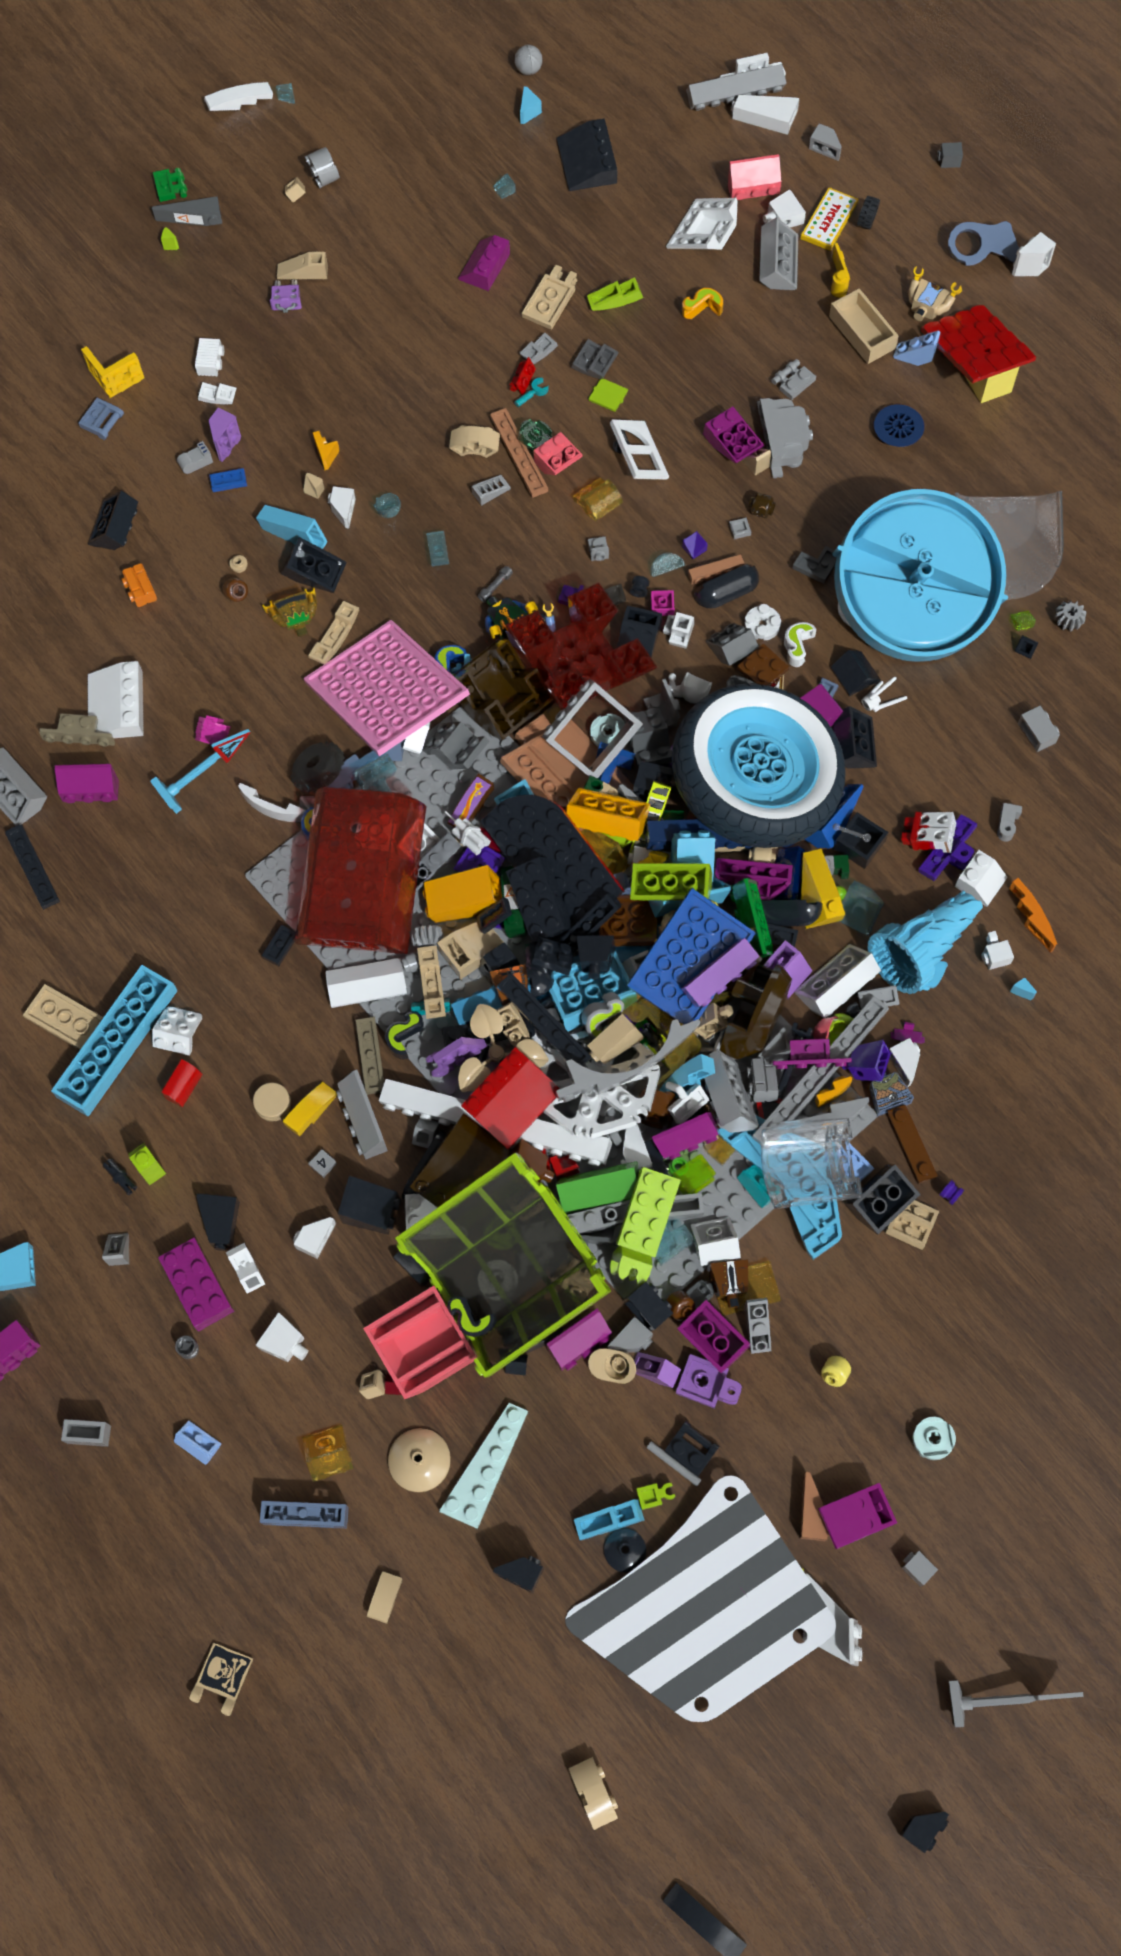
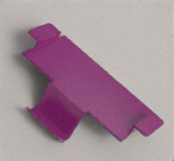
M905 1022L903 1030L894 1028V1033L891 1032V1038L894 1040L905 1041L910 1038L912 1042L925 1043V1037H922V1032L913 1031L915 1023Z

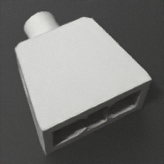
M788 190L770 201L768 214L763 215V221L766 224L777 217L787 226L794 227L804 224L806 212L792 191Z
M280 1313L277 1314L256 1344L261 1351L286 1362L293 1355L302 1361L309 1351L301 1346L304 1340L302 1334Z

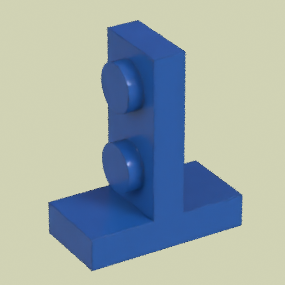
M600 742L596 758H598L608 744ZM622 749L598 779L609 784L616 766L631 770L635 753Z

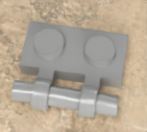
M797 359L789 362L786 368L778 371L775 377L771 379L774 385L778 382L782 384L780 385V391L791 400L816 381V376L805 366L800 370L796 368L800 365ZM791 373L793 376L788 379L786 376Z

